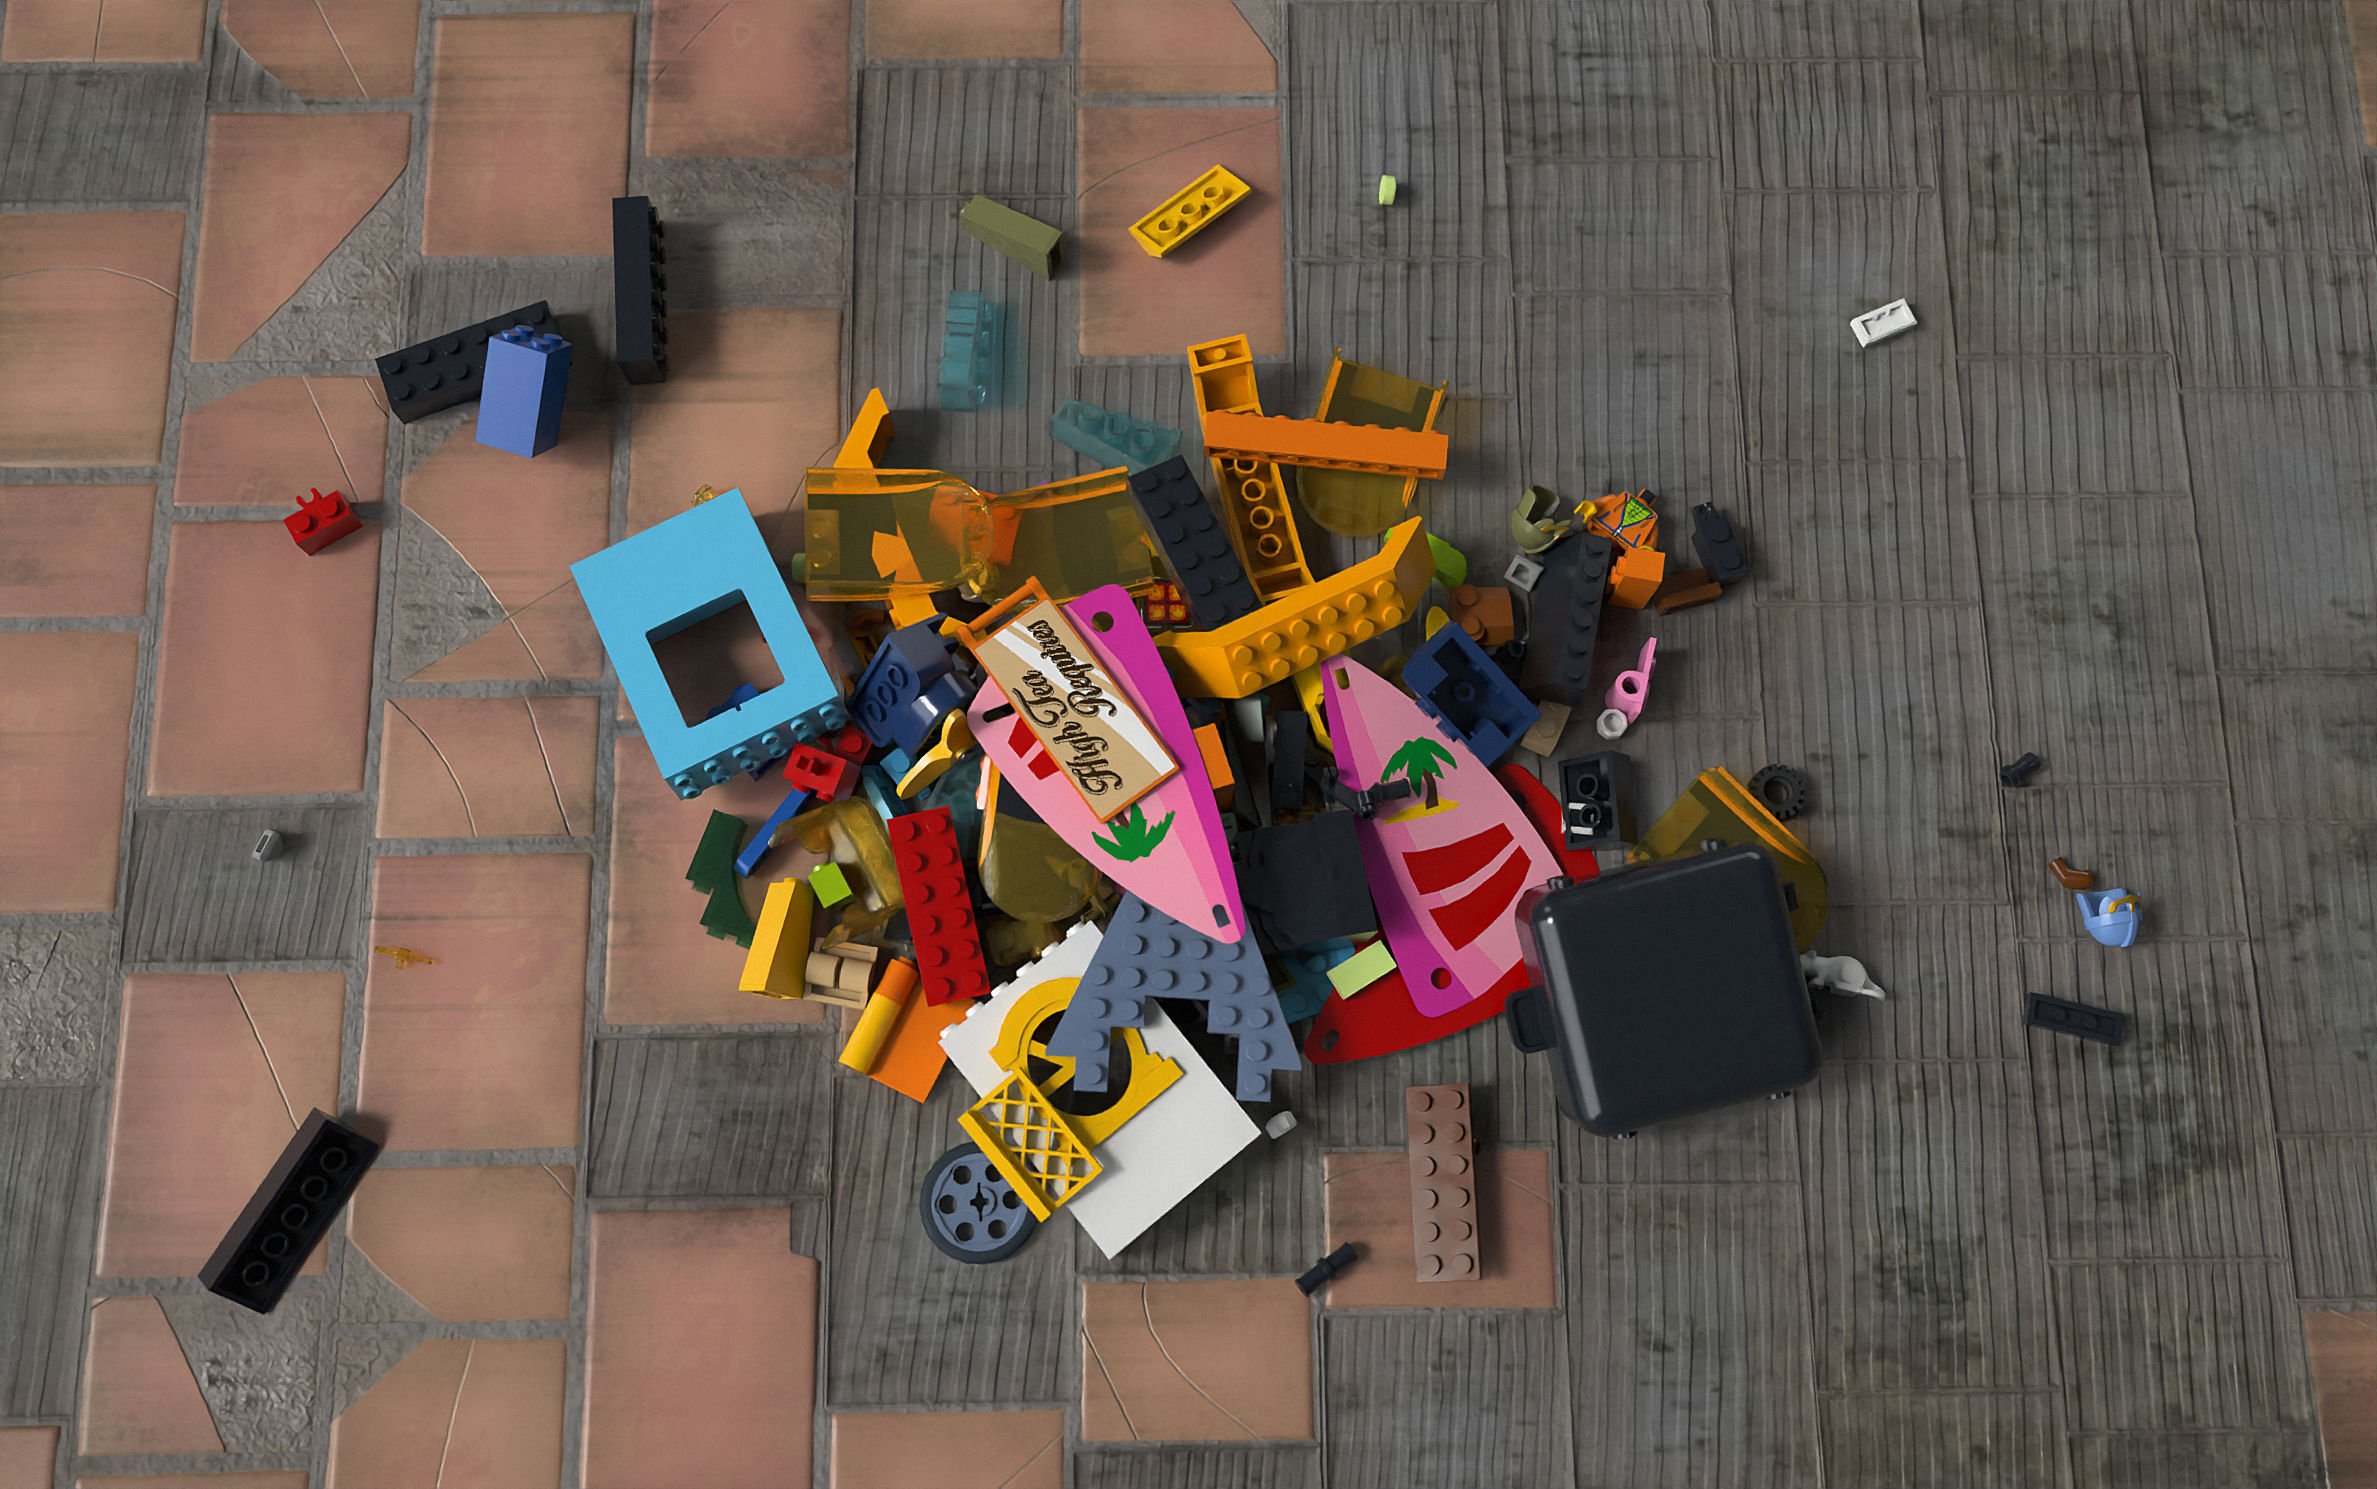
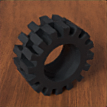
M1771 764L1769 767L1766 766L1757 772L1747 784L1749 788L1745 791V796H1749V800L1746 803L1748 807L1753 806L1754 809L1751 812L1754 815L1759 813L1761 815L1759 819L1763 821L1770 819V823H1775L1778 820L1783 822L1796 814L1802 808V803L1806 800V795H1803L1806 791V785L1801 786L1800 784L1803 778L1801 776L1797 778L1794 775L1797 771L1793 768L1790 771L1786 770L1787 765L1782 764L1780 767H1777V764ZM1779 783L1785 788L1787 797L1784 803L1773 804L1766 798L1765 788L1767 784Z

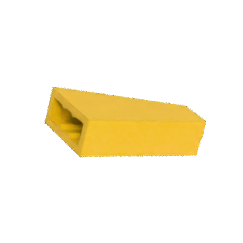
M784 878L783 883H770L742 974L739 991L777 1000L803 999L814 888L802 884V879Z

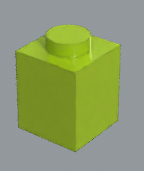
M829 861L823 862L814 867L813 873L807 876L824 909L828 913L856 899L836 862L831 864Z

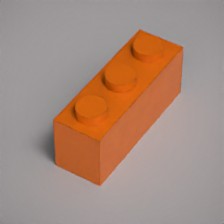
M1628 547L1623 557H1618L1617 564L1612 567L1610 576H1607L1605 579L1604 593L1608 594L1607 604L1643 610L1662 582L1665 553Z

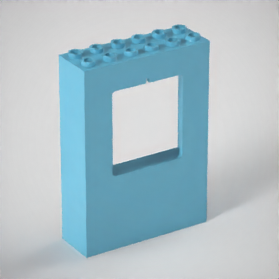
M738 487L569 566L662 776L681 801L696 798L702 794L703 790L714 785L725 784L732 776L743 771L754 770L765 760L783 756L790 748L795 746L796 742L800 744L810 743L816 739L817 735L828 730L839 729L846 721L851 719ZM747 599L784 676L785 682L740 704L742 710L739 712L734 707L699 725L688 728L650 645Z

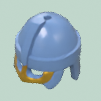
M2119 888L2096 893L2076 894L2085 930L2089 931L2099 943L2109 947H2128L2133 945L2140 928V922L2143 921L2140 892L2137 893V896L2127 895L2125 889Z

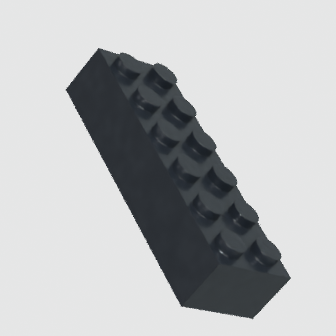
M648 196L612 198L617 363L630 385L666 383L665 372L670 371V361L668 354H665V345L669 344V334L667 327H664V318H668L667 302L663 300V291H667L666 275L662 273V265L666 264L665 249L661 247V238H665L664 222L659 220L658 209L656 206H652Z
M543 300L376 358L375 361L392 411L403 424L480 398L482 395L489 338L502 333L503 330L513 329L516 325L532 327L535 333L541 335L546 333L559 335L562 337V341H564L556 316L548 302Z
M1182 454L1127 477L1126 495L1198 632H1211L1263 608Z

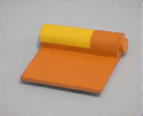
M900 956L898 961L891 959L838 1061L925 1104L949 1058L938 1043L943 1039L940 1033L953 1022H956L959 1026L968 1019L965 1013L975 1005V1000L967 998L928 1007L921 974L915 970L917 964Z

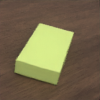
M1381 940L1326 974L1341 998L1345 1000L1395 969L1397 965Z

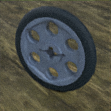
M975 1141L961 1144L947 1151L933 1164L921 1188L919 1208L922 1224L927 1235L940 1251L952 1259L967 1264L984 1265L1001 1261L1020 1249L1035 1230L1038 1218L1022 1199L1020 1206L1012 1210L1005 1207L1003 1203L1004 1195L1008 1191L1015 1190L1004 1177L998 1182H990L987 1179L986 1169L993 1163ZM1026 1162V1166L1028 1167V1169L1033 1172L1032 1168ZM960 1166H966L972 1172L971 1180L964 1185L958 1184L954 1179V1172ZM979 1183L981 1184L980 1188L983 1198L989 1199V1205H984L981 1222L978 1208L971 1205V1201L977 1199ZM947 1195H951L957 1200V1208L951 1214H944L939 1208L941 1198ZM1001 1220L1006 1224L1007 1232L1003 1238L994 1239L990 1236L988 1232L989 1225L993 1221ZM968 1222L973 1225L975 1233L971 1240L964 1242L957 1237L956 1231L960 1224Z

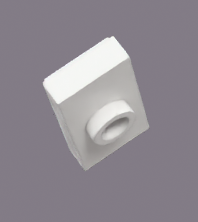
M1902 298L1853 319L1850 325L1862 347L1865 348L1908 330L1918 322L1905 299Z

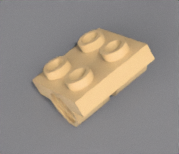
M816 937L814 951L810 953L805 973L806 987L803 999L865 1011L870 997L879 948Z

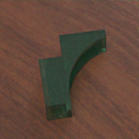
M714 809L685 879L693 884L691 889L709 896L712 891V895L699 923L707 929L706 935L724 941L725 936L736 940V946L750 951L757 927L752 923L742 905L737 886V874L734 870L748 825L743 819Z

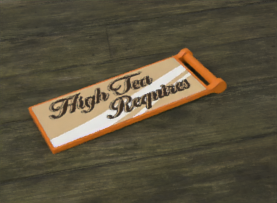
M1033 575L1025 581L1026 584L968 625L962 624L955 630L1098 822L1105 824L1179 770V766L1058 609L1038 579ZM1033 594L1039 599V601L977 643L974 639V635Z

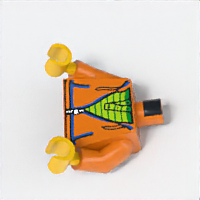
M1642 489L1636 498L1624 491L1619 496L1610 494L1592 501L1584 500L1574 511L1575 514L1581 513L1585 516V519L1582 521L1584 524L1589 522L1585 531L1590 534L1613 539L1611 550L1618 556L1623 557L1628 547L1655 552L1657 550L1659 528L1655 521L1658 515L1650 509L1657 498L1647 489Z

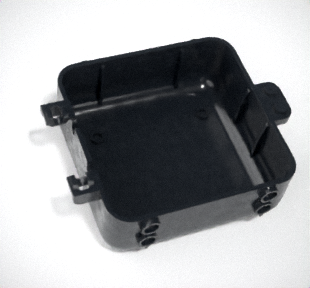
M1707 838L1697 841L1698 847L1575 878L1572 876L1565 877V875L1546 879L1547 885L1535 887L1521 897L1515 909L1514 919L1530 986L1510 992L1504 999L1503 1009L1511 1042L1516 1049L1527 1054L1546 1050L1560 1109L1571 1122L1595 1136L1631 1139L1638 1134L1637 1130L1764 1097L1768 1100L1785 1099L1791 1095V1090L1805 1087L1819 1075L1823 1065V1050L1816 1021L1826 1018L1827 1015L1823 1009L1819 989H1808L1789 914V912L1799 909L1795 894V883L1793 881L1782 883L1777 862L1764 847L1748 842L1727 841L1726 838Z

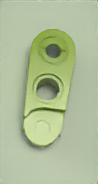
M1389 528L1383 538L1385 543L1393 534L1392 528ZM1426 532L1437 569L1432 580L1445 587L1456 589L1462 585L1467 576V562L1464 555L1458 550L1449 547L1450 543Z

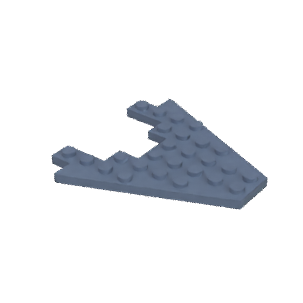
M1129 890L1126 891L1045 1051V1056L1076 1058L1074 1091L1107 1092L1111 1027L1143 1029L1145 996L1209 1000L1207 1033L1239 1035L1236 1100L1270 1102L1271 1070L1302 1071L1301 1061L1242 901L1245 933L1238 942L1226 944L1187 926L1150 905ZM1220 904L1215 905L1212 913L1218 928L1231 924L1224 906Z

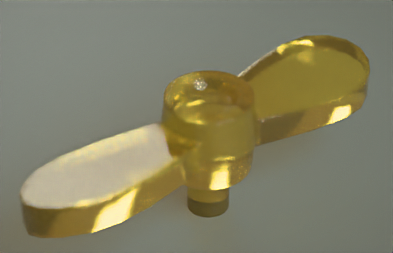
M375 946L374 953L394 957L398 961L396 968L401 970L404 963H408V961L431 965L433 961L432 959L411 955L412 951L404 948H399L398 951L382 946Z

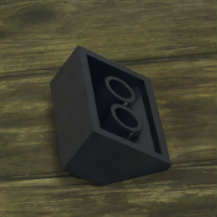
M1608 750L1558 761L1563 825L1565 824L1566 828L1564 830L1566 851H1612L1638 846L1630 756L1614 750ZM1570 803L1586 804L1581 810L1570 809L1569 812ZM1592 814H1594V823L1591 822ZM1571 826L1593 829V835L1573 833Z

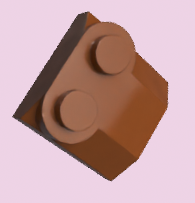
M1464 584L1456 589H1448L1450 621L1458 623L1480 648L1498 647L1502 643L1514 639L1511 597L1507 587H1474Z

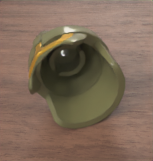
M1534 483L1528 486L1519 504L1515 506L1511 513L1512 536L1527 554L1540 553L1552 547L1558 538L1569 529L1572 520H1564L1556 525L1554 524L1552 518L1561 504V497L1548 488Z

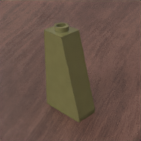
M976 194L971 202H966L960 212L964 231L1050 281L1065 260L1063 232L978 194Z

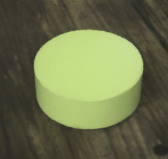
M1383 175L1380 183L1379 202L1382 205H1392L1396 195V178Z
M796 553L792 559L793 579L796 583H808L809 575H811L810 556L808 553Z

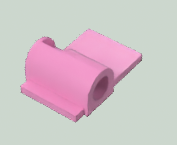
M1651 637L1642 648L1637 670L1622 672L1605 695L1607 707L1609 709H1618L1625 714L1628 725H1631L1637 716L1645 710L1650 691V683L1648 681L1651 680L1656 665V658L1653 657L1657 638Z

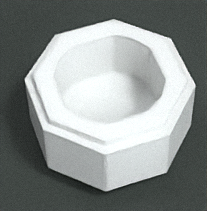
M1606 709L1596 721L1598 733L1607 740L1619 739L1628 727L1626 715L1618 709Z
M1285 1111L1272 1117L1266 1124L1265 1129L1271 1139H1276L1297 1125V1121L1291 1112Z

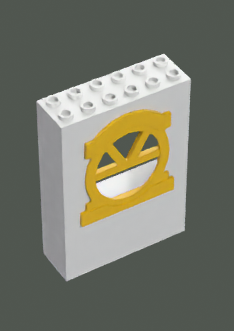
M1091 920L1087 924H1084L1082 921L1078 922L1067 931V940L1060 945L1057 941L1053 942L1041 952L1043 959L1035 965L1032 961L1028 962L1016 972L1018 979L1010 985L1006 981L1000 984L991 992L993 999L985 1005L981 1001L965 1013L968 1019L959 1026L956 1022H953L940 1033L943 1039L938 1043L982 1099L1019 1067H1022L1030 1077L1027 1064V1056L1029 1054L1063 1066V1068L1038 1087L1045 1097H1048L1075 1075L1076 1058L1045 1056L1048 1046L1033 1041L1031 1037L1044 1019L1058 1011L1067 1009L1103 938L1102 933ZM1145 996L1143 1029L1111 1028L1110 1045L1123 1036L1128 1045L1132 1060L1130 1083L1120 1101L1109 1110L1092 1116H1075L1056 1109L1104 1168L1102 1172L1069 1198L1065 1204L1109 1260L1261 1134L1260 1130L1153 997ZM1018 1077L1009 1085L1008 1099L1026 1100L1027 1087ZM1004 1090L995 1098H1003ZM1032 1094L1031 1101L1038 1102V1100ZM987 1103L988 1107L1001 1121L1003 1103ZM1008 1104L1006 1122L1024 1124L1026 1105ZM1031 1106L1029 1124L1047 1126V1111L1043 1107ZM1052 1120V1127H1059L1056 1124V1122ZM1006 1127L1010 1135L1022 1147L1024 1129ZM1029 1129L1027 1148L1045 1149L1047 1131ZM1051 1131L1050 1150L1068 1152L1069 1138L1065 1133ZM1073 1144V1152L1080 1153L1079 1150ZM1026 1153L1037 1169L1043 1173L1045 1154ZM1049 1155L1048 1173L1066 1175L1068 1157ZM1072 1157V1176L1085 1177L1093 1170V1167L1085 1158ZM1047 1178L1048 1183L1059 1197L1064 1195L1066 1180ZM1070 1180V1189L1079 1181Z

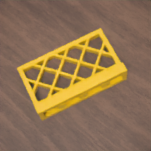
M1019 1067L957 1119L1040 1222H1043L1104 1170L1103 1166L1022 1067ZM1018 1077L1027 1087L1026 1100L1008 1099L1009 1085ZM1004 1090L1003 1098H995ZM1032 1094L1038 1100V1102L1031 1101ZM989 1102L1003 1103L1001 1121L988 1120L980 1109ZM1008 1104L1026 1105L1024 1124L1006 1122ZM1031 1106L1043 1107L1047 1111V1126L1029 1124ZM1052 1120H1054L1059 1127H1052ZM994 1126H1001L1000 1133ZM1006 1127L1024 1129L1022 1147L1010 1146L1006 1142ZM1029 1129L1047 1131L1045 1149L1027 1148ZM1051 1131L1065 1133L1069 1138L1068 1152L1050 1150ZM1073 1144L1079 1150L1080 1153L1073 1152ZM1014 1151L1022 1152L1021 1159ZM1026 1153L1045 1154L1043 1173L1032 1172L1026 1166ZM1049 1155L1068 1157L1066 1175L1048 1173ZM1072 1157L1085 1158L1093 1167V1170L1085 1177L1072 1176ZM1036 1177H1041V1178H1042V1185H1041V1183L1036 1179ZM1047 1178L1066 1180L1065 1193L1056 1201L1046 1191ZM1070 1180L1079 1181L1070 1189Z

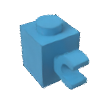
M898 747L879 763L893 783L898 786L918 762L910 761ZM927 786L916 795L923 801L932 793Z

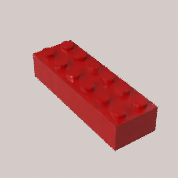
M949 805L886 819L928 1007L991 993Z

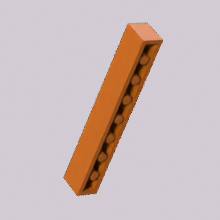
M1219 409L1214 412L1207 411L1203 456L1442 480L1446 470L1449 435H1442L1439 431L1427 430L1423 433L1412 432L1409 428L1397 427L1393 430L1381 429L1380 426L1375 424H1367L1363 427L1351 426L1350 423L1344 421H1337L1334 424L1321 423L1320 420L1308 418L1304 421L1291 420L1290 417L1284 415L1270 418L1262 417L1260 414L1253 412L1239 415L1232 414L1228 410Z

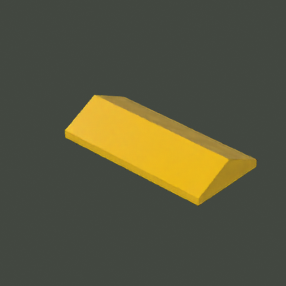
M1217 164L1132 225L1129 231L1150 256L1162 258L1250 195L1252 190Z

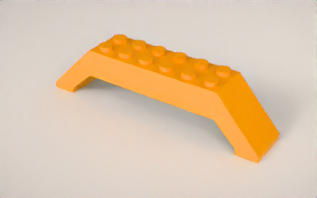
M1245 333L1187 347L1203 438H1205L1207 411L1214 412L1215 410L1223 409L1230 411L1232 414L1239 415L1253 412L1264 417L1258 398L1253 359ZM1209 457L1237 558L1263 607L1315 584L1305 562L1277 463Z
M878 387L870 391L833 465L837 476L832 478L836 488L881 486L876 469L889 438L896 436L890 413ZM898 522V537L874 531L872 557L881 578L883 579L896 571L893 589L926 588ZM928 592L882 597L887 609H891L888 611L896 630L939 614L935 610ZM948 616L939 632L945 639L956 637L960 644L955 653L961 661L978 666L979 661L955 630L962 624L965 626L968 624ZM985 629L973 636L977 643L987 637Z
M1416 516L1393 527V534L1378 555L1211 632L1173 633L1171 630H1168L1153 637L1152 640L1164 665L1177 670L1172 682L1177 696L1243 698L1409 621L1437 570L1422 518Z

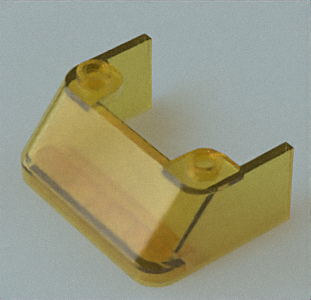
M850 796L848 803L839 800L834 802V804L831 803L779 823L768 841L771 848L798 837L803 848L809 853L822 854L831 850L847 880L857 903L850 905L844 911L842 916L843 924L834 927L821 946L824 951L867 933L905 908L893 850L870 806L861 797Z

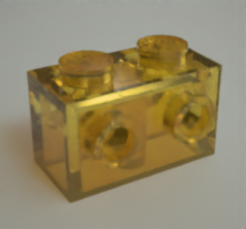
M1039 911L1029 912L1021 916L1022 920L1012 923L1008 919L997 921L991 924V929L985 930L996 966L1000 964L1002 967L1012 966L1020 963V959L1032 956L1033 959L1042 957L1041 952L1054 942L1046 913L1040 915Z

